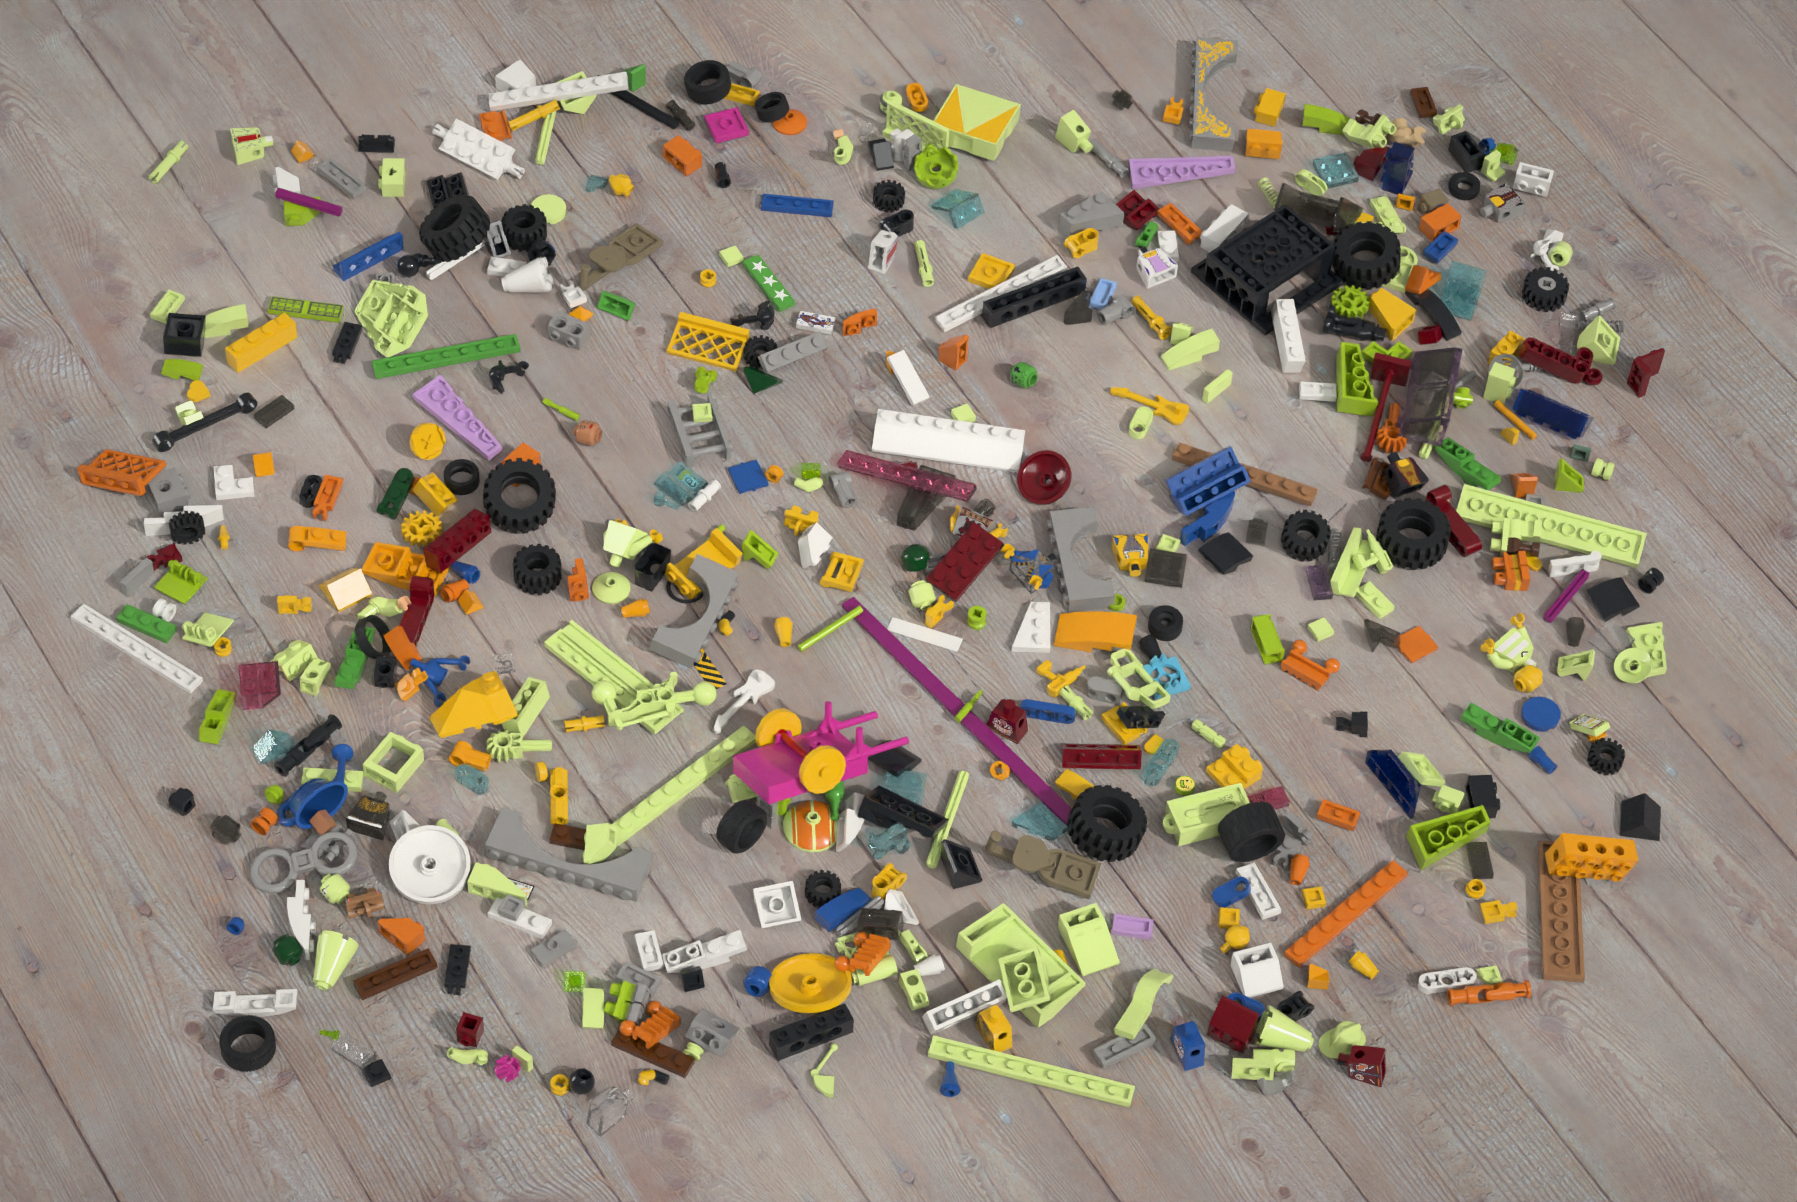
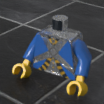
M1010 544L1003 546L1001 552L1005 553L1004 557L1006 559L1011 558L1010 572L1030 594L1039 588H1049L1053 579V565L1058 563L1055 554L1051 553L1045 557L1038 549L1033 551H1017Z

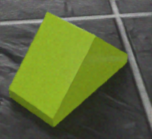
M1563 458L1559 459L1554 475L1555 490L1583 492L1584 477Z

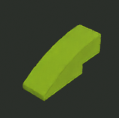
M1304 104L1302 126L1319 127V133L1344 135L1342 130L1350 120L1349 117L1325 107Z
M216 690L205 710V718L199 728L200 742L219 744L232 712L236 692Z

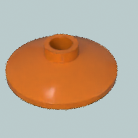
M789 109L785 117L772 122V125L781 134L796 135L806 128L807 118L801 111Z

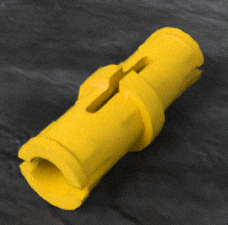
M603 715L587 718L581 716L580 719L564 720L566 733L580 730L587 732L588 729L605 727Z

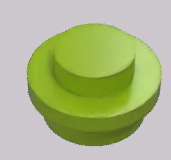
M278 785L269 786L264 792L266 799L273 804H280L284 799V791Z

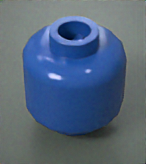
M761 966L752 967L743 982L745 990L755 997L767 994L770 989L769 979L772 976L771 972Z

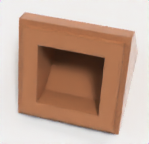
M326 810L318 811L309 820L320 836L337 826Z

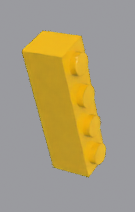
M284 312L225 347L227 363L237 373L241 372L296 339V323Z

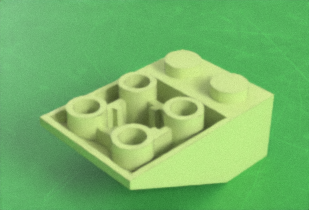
M1097 903L1059 915L1058 930L1082 976L1120 964L1105 918Z

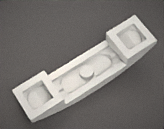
M282 989L276 990V994L239 996L236 995L235 991L215 992L213 1012L239 1017L244 1015L265 1017L287 1013L296 1009L298 990Z

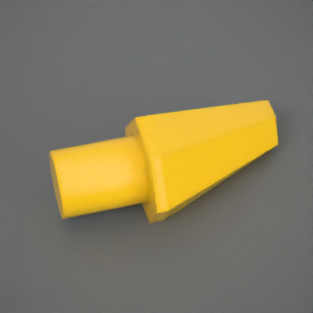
M221 525L217 540L220 541L221 549L226 550L228 549L230 536L226 526Z

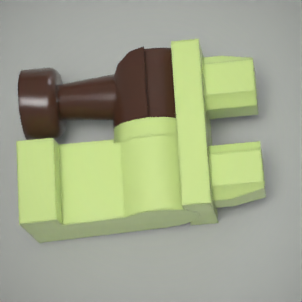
M1361 109L1356 113L1355 120L1350 118L1342 132L1349 141L1373 149L1377 147L1384 148L1387 144L1385 136L1387 133L1390 135L1394 134L1397 128L1389 121L1387 116L1380 115L1379 113L1369 116L1367 111Z
M1504 518L1503 521H1493L1491 532L1501 534V539L1491 538L1490 550L1500 552L1499 556H1502L1503 552H1507L1508 555H1517L1518 551H1526V553H1531L1532 557H1538L1542 520L1521 521ZM1521 540L1531 541L1532 545L1523 544Z

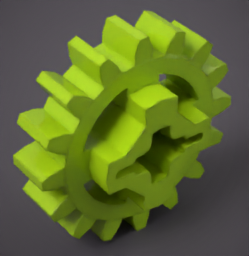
M1345 285L1344 289L1338 287V291L1334 290L1330 303L1336 307V313H1340V316H1359L1362 318L1363 314H1367L1370 307V297L1366 296V291L1361 292L1360 287L1355 289L1354 285L1351 288Z

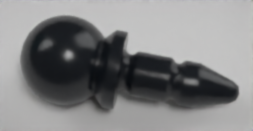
M420 253L413 255L419 260L420 267L436 265L442 262Z

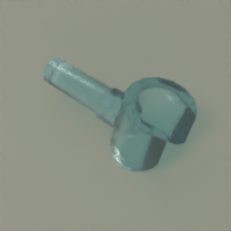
M661 491L656 492L654 499L656 506L667 505L673 509H679L678 505L665 500V493Z

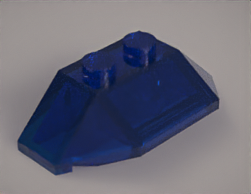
M1391 749L1367 751L1365 764L1410 819L1414 818L1421 784Z

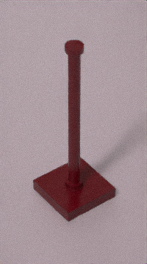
M1375 353L1370 379L1382 381L1383 386L1364 453L1361 454V460L1365 462L1372 460L1371 453L1390 384L1406 387L1411 366L1410 360Z

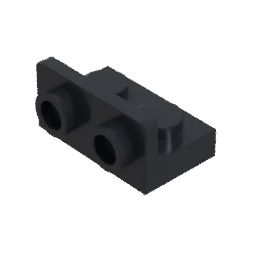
M1149 706L1119 707L1116 712L1127 729L1158 728L1165 716L1164 711H1154Z

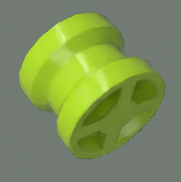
M972 606L968 610L967 624L971 629L980 630L985 627L986 610L981 606Z

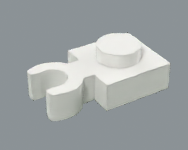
M569 281V287H565L563 284L560 285L563 298L570 308L587 302L586 295L579 286L575 288L573 281Z

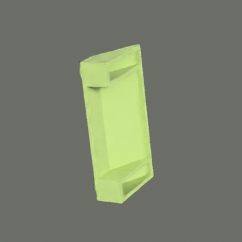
M1003 903L959 932L956 948L991 983L1000 979L1005 989L998 959L1037 946L1044 958L1051 1000L1021 1009L1020 1011L1039 1028L1052 1019L1086 983Z

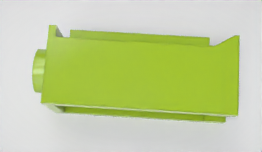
M1271 614L1252 617L1250 629L1264 665L1282 662L1285 649L1282 647L1271 619Z

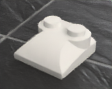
M793 881L753 889L754 903L757 908L761 929L801 921Z

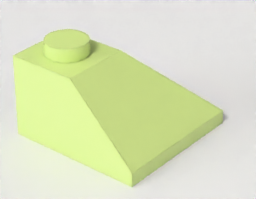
M1599 315L1579 335L1577 350L1582 347L1589 348L1594 355L1592 361L1614 365L1620 337Z

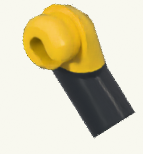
M728 610L718 621L719 631L723 632L724 636H728L733 632L730 622L735 618V614L731 610Z
M655 1069L645 1070L639 1073L638 1083L648 1085L649 1080H655L666 1085L670 1075Z

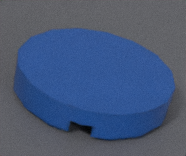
M1538 696L1530 698L1525 702L1522 707L1521 717L1529 728L1535 731L1546 732L1558 725L1561 711L1553 700Z

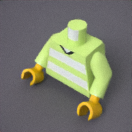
M1518 613L1510 619V623L1517 626L1516 629L1513 627L1496 643L1489 638L1484 640V644L1480 646L1482 652H1488L1487 659L1498 669L1516 673L1521 667L1526 665H1533L1534 667L1537 665L1531 659L1534 648L1525 625H1522L1525 620L1522 613Z

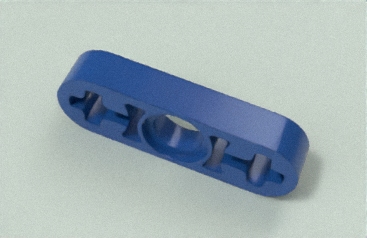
M1030 699L1020 702V708L1025 710L1027 718L1071 724L1075 721L1076 710L1071 706Z

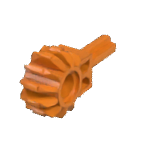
M1396 402L1390 404L1388 419L1385 420V425L1378 430L1376 435V445H1379V450H1385V453H1401L1402 449H1405L1408 436L1404 428H1402L1403 421L1399 420L1401 407Z

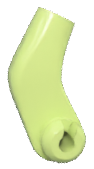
M450 1047L447 1051V1056L460 1064L477 1062L479 1065H484L488 1061V1053L483 1049L461 1050Z

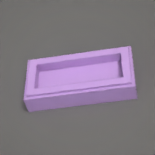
M1114 913L1111 934L1151 940L1154 919Z

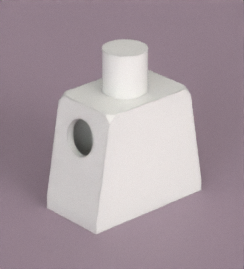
M521 60L495 75L496 88L500 91L536 86L535 75Z

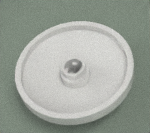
M426 825L408 831L395 843L389 858V872L396 889L407 899L420 904H438L453 898L463 889L470 875L471 862L467 846L456 833L441 826Z

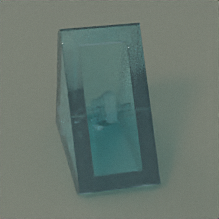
M269 729L252 750L260 765L286 755L295 746V743L289 733Z

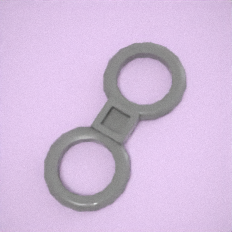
M334 831L319 836L313 842L310 849L292 854L281 848L267 849L253 860L250 868L251 879L254 885L261 891L272 894L289 889L295 882L298 874L316 870L325 876L331 874V876L334 874L342 875L354 866L358 856L357 846L354 840L347 834ZM333 840L345 843L349 848V856L342 865L329 868L319 862L318 853L325 843ZM271 857L283 858L290 865L288 877L283 882L272 885L262 881L259 877L261 864Z

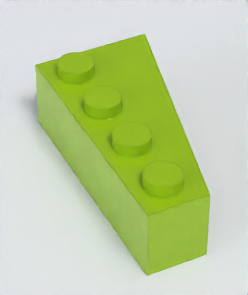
M1341 342L1336 353L1337 412L1373 417L1378 401L1374 397V389L1370 385L1369 373L1365 369V361L1359 344Z
M1481 805L1410 825L1406 837L1420 869L1423 870L1485 834L1491 821L1484 806Z

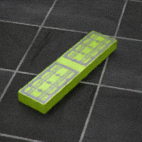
M274 296L271 297L268 307V314L281 315L285 312L289 317L337 323L341 322L344 305Z

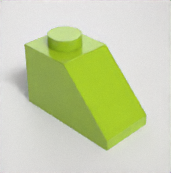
M284 200L286 226L305 225L321 213V211Z

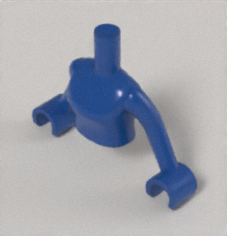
M463 655L459 659L434 658L425 664L414 658L412 659L411 666L419 668L421 673L426 671L428 678L422 683L427 685L434 694V705L440 708L442 706L440 700H446L445 694L439 692L435 685L438 687L441 685L448 672V669L441 667L440 664L458 665L460 670L465 671L467 668L466 664H470L468 656Z

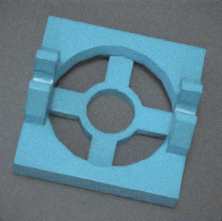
M1163 653L1159 659L1157 656H1154L1150 660V664L1143 665V668L1150 676L1154 670H1157L1159 675L1153 680L1158 681L1170 695L1190 690L1191 685L1176 656L1167 658ZM1163 667H1170L1176 673L1169 674L1164 671ZM1167 676L1170 678V681L1163 683L1159 678ZM1159 693L1152 695L1154 700L1163 698Z

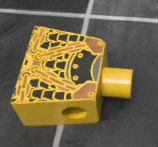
M994 1005L981 1011L978 1014L975 1027L990 1050L1003 1052L1012 1048V1027L999 1006Z

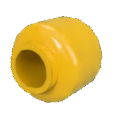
M1526 665L1515 673L1513 682L1518 691L1530 693L1542 685L1543 674L1538 667Z

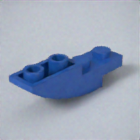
M1235 491L1206 505L1204 516H1200L1194 523L1183 527L1180 542L1186 546L1197 538H1200L1203 542L1211 538L1228 519L1234 504Z

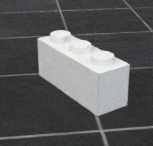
M1232 204L1227 209H1223L1217 220L1214 219L1210 227L1202 232L1200 247L1211 252L1241 233L1247 226L1249 213Z

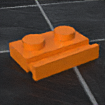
M504 110L502 112L492 111L479 114L483 133H487L499 141H503L504 138L512 139Z

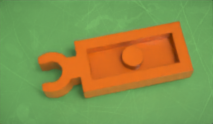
M330 475L324 476L314 501L313 519H316L318 514H323V521H326L328 518L327 511H333L342 489L343 478Z

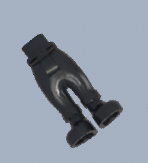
M1329 304L1322 333H1336L1337 336H1347L1362 341H1375L1376 339L1384 341L1387 329L1379 327V324L1376 326L1374 322L1365 319L1345 317L1343 315L1338 316L1336 314V307Z

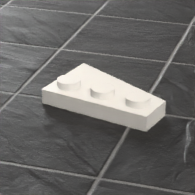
M1050 602L1030 603L1011 652L1050 653Z

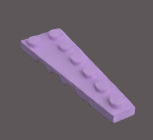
M441 375L413 393V399L488 461L502 451V445L485 428L484 424L476 419L471 409L464 405L463 400L453 392V388Z

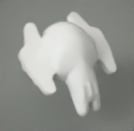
M1553 237L1550 240H1537L1533 245L1534 253L1530 257L1541 256L1546 268L1550 267L1551 271H1554V269L1559 270V267L1553 265L1546 254L1549 247L1554 244L1552 241Z

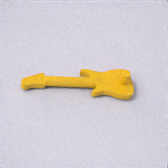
M1112 387L1110 389V394L1113 396L1129 398L1157 409L1153 410V415L1164 417L1173 425H1181L1189 413V406L1187 404L1170 402L1160 395L1155 397L1158 400L1157 402L1131 392L1129 388Z

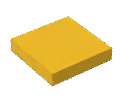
M982 253L968 276V282L991 289L1009 280L1015 270V264Z

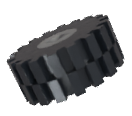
M1539 267L1538 271L1535 268L1532 272H1529L1525 277L1522 289V298L1525 299V303H1530L1532 309L1536 307V311L1544 309V312H1548L1549 309L1554 312L1556 308L1559 310L1562 305L1564 306L1569 291V283H1567V277L1563 278L1564 274L1562 272L1558 274V270L1554 269V271H1551L1550 267H1547L1546 270L1543 267Z

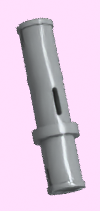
M1095 138L1089 141L1093 145L1092 151L1107 164L1109 169L1114 170L1121 178L1128 175L1129 169L1120 162L1117 156L1114 157Z

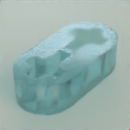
M467 764L459 765L455 769V779L459 784L476 794H483L488 791L489 780L486 775Z

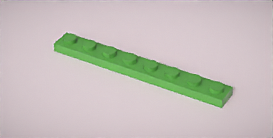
M512 334L373 360L372 367L375 378L380 379L520 352V345L517 335Z

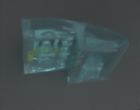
M681 461L670 472L665 471L653 483L655 487L680 506L689 502L698 495L700 489H704L708 485L705 479Z

